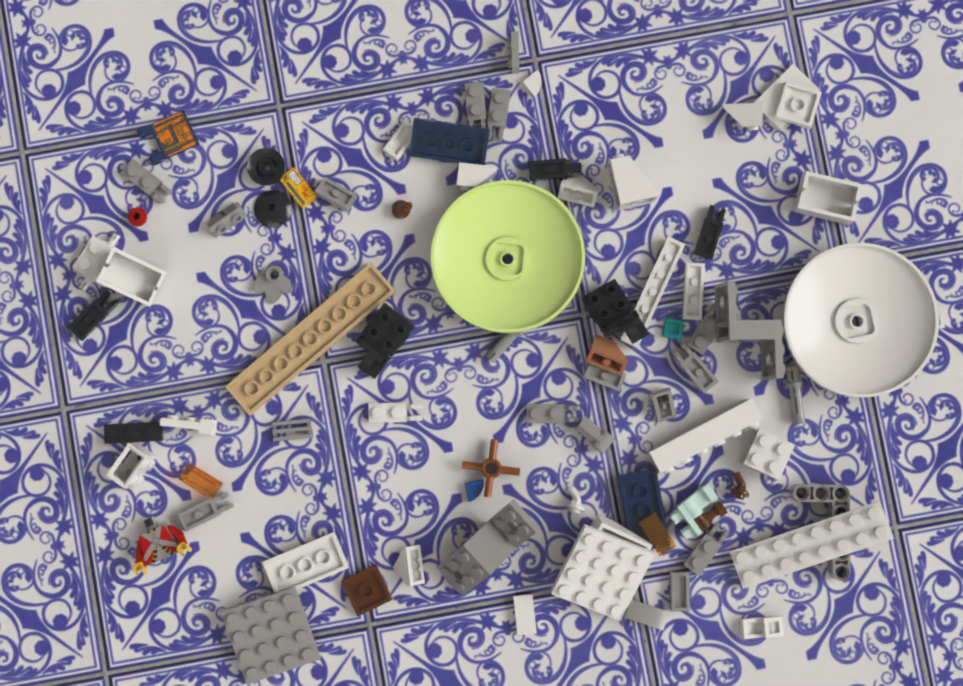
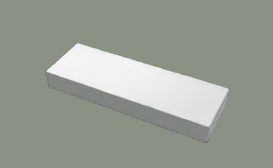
M685 263L682 320H702L705 263Z

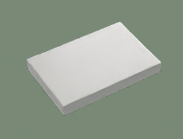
M794 64L754 102L763 103V115L779 131L787 124V122L774 119L784 82L787 81L813 90H820Z

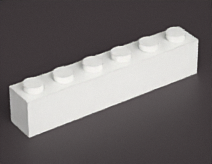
M750 398L647 453L657 472H663L665 475L674 470L673 466L679 463L682 466L690 462V457L696 454L699 457L707 453V448L713 445L716 448L726 443L724 439L730 436L733 439L743 434L741 430L747 427L750 430L760 425L758 421L763 418L753 399Z

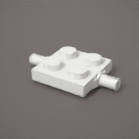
M113 233L108 242L102 241L95 236L91 237L72 267L85 277L79 288L86 291L91 282L98 283L96 280L103 266H109L106 260L112 247H115L119 240V235Z

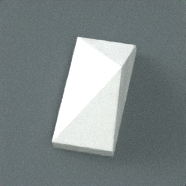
M581 175L561 181L557 198L594 207L599 190Z
M420 545L403 547L393 567L407 586L425 583Z

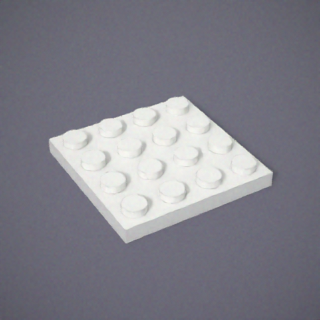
M584 524L550 592L554 596L621 621L655 554L651 550Z

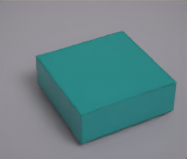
M664 318L661 337L681 340L684 321Z

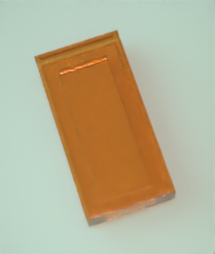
M191 463L179 477V480L210 499L215 496L223 484Z
M656 512L638 522L659 556L676 546Z

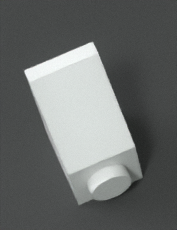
M763 103L723 104V108L743 127L747 126V130H759V126H763Z
M459 162L457 188L461 192H467L485 184L497 174V167Z

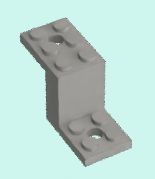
M726 281L715 285L717 343L760 342L762 380L784 378L786 368L783 363L785 347L782 344V336L784 334L782 321L737 320L739 309L736 305L738 288L735 286V281Z
M513 499L485 522L459 549L445 559L437 569L454 586V589L464 596L490 576L517 547L533 536L540 527Z

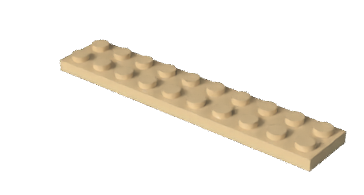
M372 262L369 263L225 386L226 389L249 416L253 415L390 298L396 290Z

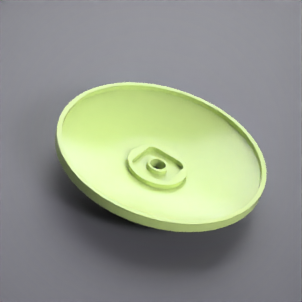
M512 180L494 181L467 191L445 211L433 236L431 267L441 296L447 305L462 319L478 328L491 332L520 333L548 323L557 317L571 302L582 280L585 267V247L582 233L574 216L553 194L526 182ZM507 254L511 255L513 262L505 264L502 261V257Z

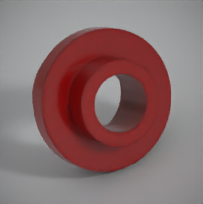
M133 208L128 214V220L133 226L140 227L146 223L147 213L142 208ZM136 214H140V218L138 220L134 219V216Z

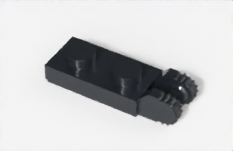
M713 205L709 206L693 255L708 260L713 259L726 209L722 208L719 211L718 220H712L711 217L715 210Z
M105 291L97 300H94L68 326L81 341L119 304V301L115 299L105 309L101 306L111 296L109 291Z

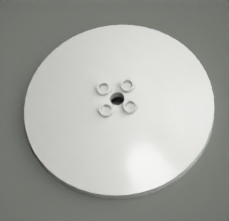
M843 244L814 257L799 271L792 281L783 306L784 337L796 364L819 386L848 397L880 396L906 385L927 364L938 337L939 312L934 293L927 279L906 257L892 249L876 244ZM854 316L859 317L861 320L859 327H855L852 324Z

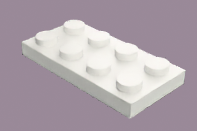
M335 532L262 562L274 592L296 585L297 589H300L349 568Z

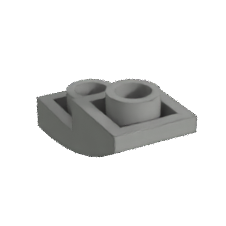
M631 600L625 611L624 618L663 631L669 612Z

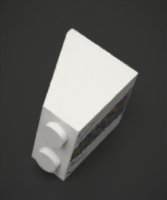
M624 154L613 156V159L609 161L607 169L617 211L654 203L659 196L658 192L629 155L624 156Z

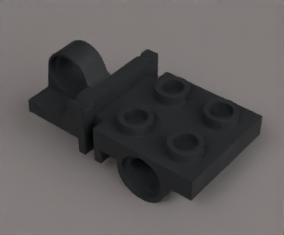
M615 279L582 297L589 314L599 326L605 338L621 329L624 330L632 344L649 335L639 314L634 310Z
M383 303L361 332L364 336L360 335L354 340L369 352L358 365V368L374 379L388 361L391 360L390 357L394 356L395 352L407 340L415 327L387 303Z

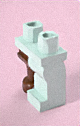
M707 483L676 505V509L669 515L674 524L679 523L681 520L686 522L687 525L680 530L685 539L691 538L694 535L699 536L709 528L710 522L718 515L723 517L728 513L719 500L713 504L714 509L704 513L702 509L718 499V496Z

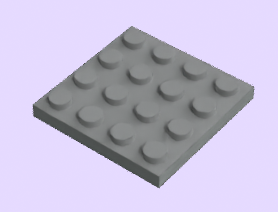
M296 585L221 610L220 612L246 685L321 659Z

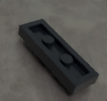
M160 422L104 424V444L164 441L163 426L160 425Z

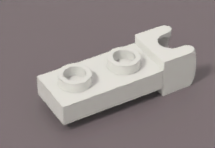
M167 415V418H160L161 426L198 430V434H216V420L200 419V422H197L198 418L186 417L185 421L178 420L179 416Z

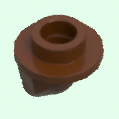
M404 200L396 201L392 206V214L398 219L406 218L410 214V209H412L411 202Z
M740 472L734 473L733 477L738 486L732 488L730 492L733 493V497L744 500L745 497H749L746 484Z

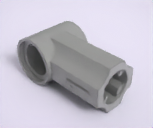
M586 416L575 428L602 454L615 440L611 434L603 428L600 429Z

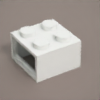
M757 428L753 432L740 464L774 480H780L795 444Z
M128 443L106 476L124 489L139 487L145 479L143 475L147 470L150 471L156 463L154 460L157 456L139 443ZM130 449H131L132 452L129 454V456H128L127 459L124 461V463H123L122 466L119 468V470H118L117 472H115V470L118 468V466L120 465V463L123 461V459L125 458V456L127 455V453H128V452L130 451ZM129 469H131L132 472H131V474L128 476V475H127V471H128Z

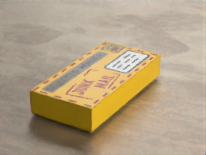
M294 167L280 179L303 209L318 198Z

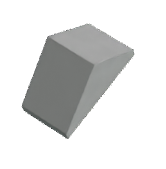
M670 387L648 394L658 423L676 417Z

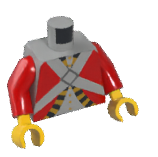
M153 516L143 521L148 532L139 535L135 552V565L132 570L136 576H138V571L141 569L146 574L145 564L149 566L175 553L185 556L184 550L187 549L191 552L192 548L187 545V540L181 530L168 523L158 526Z

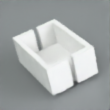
M806 171L800 178L797 191L800 193L796 196L793 212L850 225L855 221L858 205L855 203L860 199L863 184Z
M112 247L106 260L109 266H103L96 282L150 307L158 292L154 289L156 286L160 288L167 272Z

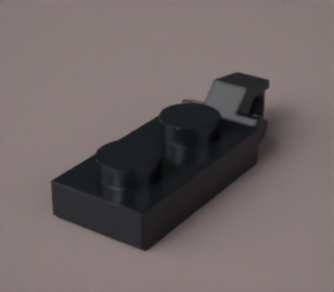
M571 159L528 161L530 181L564 179L572 177V173L582 172L581 162L571 163Z

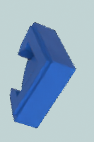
M484 479L465 483L468 502L475 500L481 494L484 487Z

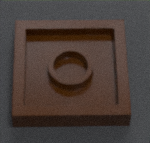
M377 564L341 581L357 617L393 600Z

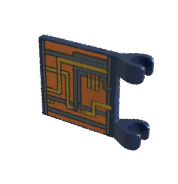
M184 110L149 126L137 129L141 139L153 133L161 150V153L153 154L149 157L153 165H158L168 158L200 145Z

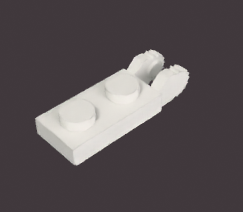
M369 403L368 422L422 421V416L420 415L407 416V409L420 410L422 409V404Z

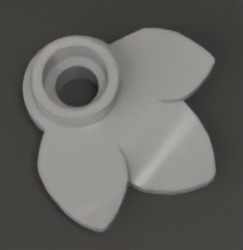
M272 265L266 269L265 274L256 278L253 290L255 293L265 292L267 299L273 304L279 300L282 292L291 293L292 284L284 276V272L279 266ZM277 272L278 276L277 278H272L271 274Z

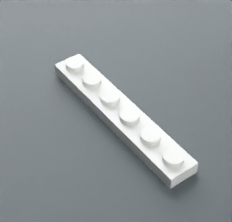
M669 236L634 308L646 329L685 246L684 243ZM623 332L620 341L635 348H638L641 342L639 340L632 344L625 332Z

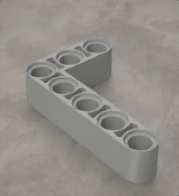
M794 484L789 490L790 497L795 501L828 502V518L835 516V511L839 507L843 513L850 511V492L844 485ZM801 487L804 490V495L798 498L796 490ZM818 488L823 490L821 498H817L815 494ZM838 488L842 490V496L839 499L835 496V491ZM850 553L828 560V572L833 579L845 581L849 578ZM841 566L843 573L837 577L835 571Z

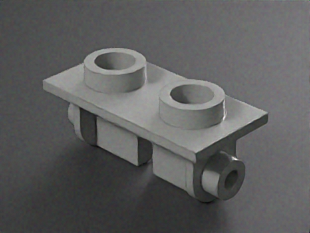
M238 202L232 203L223 210L225 213L224 217L218 213L209 219L207 226L216 237L224 234L228 229L248 216Z

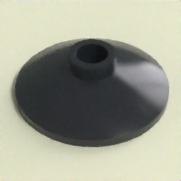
M261 148L249 157L247 171L254 182L259 185L269 186L277 183L282 178L285 172V162L281 154L276 150ZM266 165L270 166L269 171H264Z
M276 190L262 193L254 204L256 219L262 225L269 228H277L284 225L292 213V205L289 198L284 193ZM270 205H275L273 211H269Z

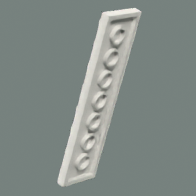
M880 501L729 552L744 589L892 540L894 537Z

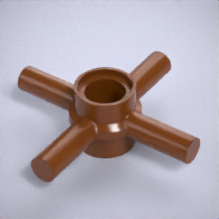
M491 439L488 459H485L482 463L463 461L462 469L481 471L483 476L486 477L484 497L489 498L492 495L493 480L500 473L520 475V468L501 466L500 462L496 459L498 440ZM488 463L496 465L497 470L495 473L489 474L486 472L485 467Z

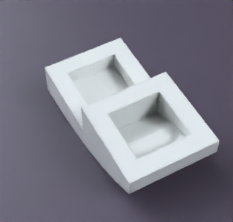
M782 616L740 619L742 639L784 636Z

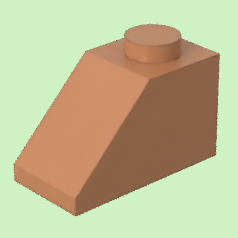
M596 334L586 362L622 376L628 359L614 341Z

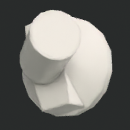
M575 487L569 488L568 492L573 499L572 502L566 505L569 508V512L574 514L585 512Z

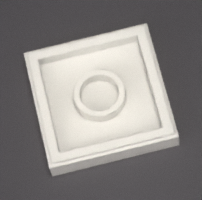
M785 81L774 119L811 129L822 92Z

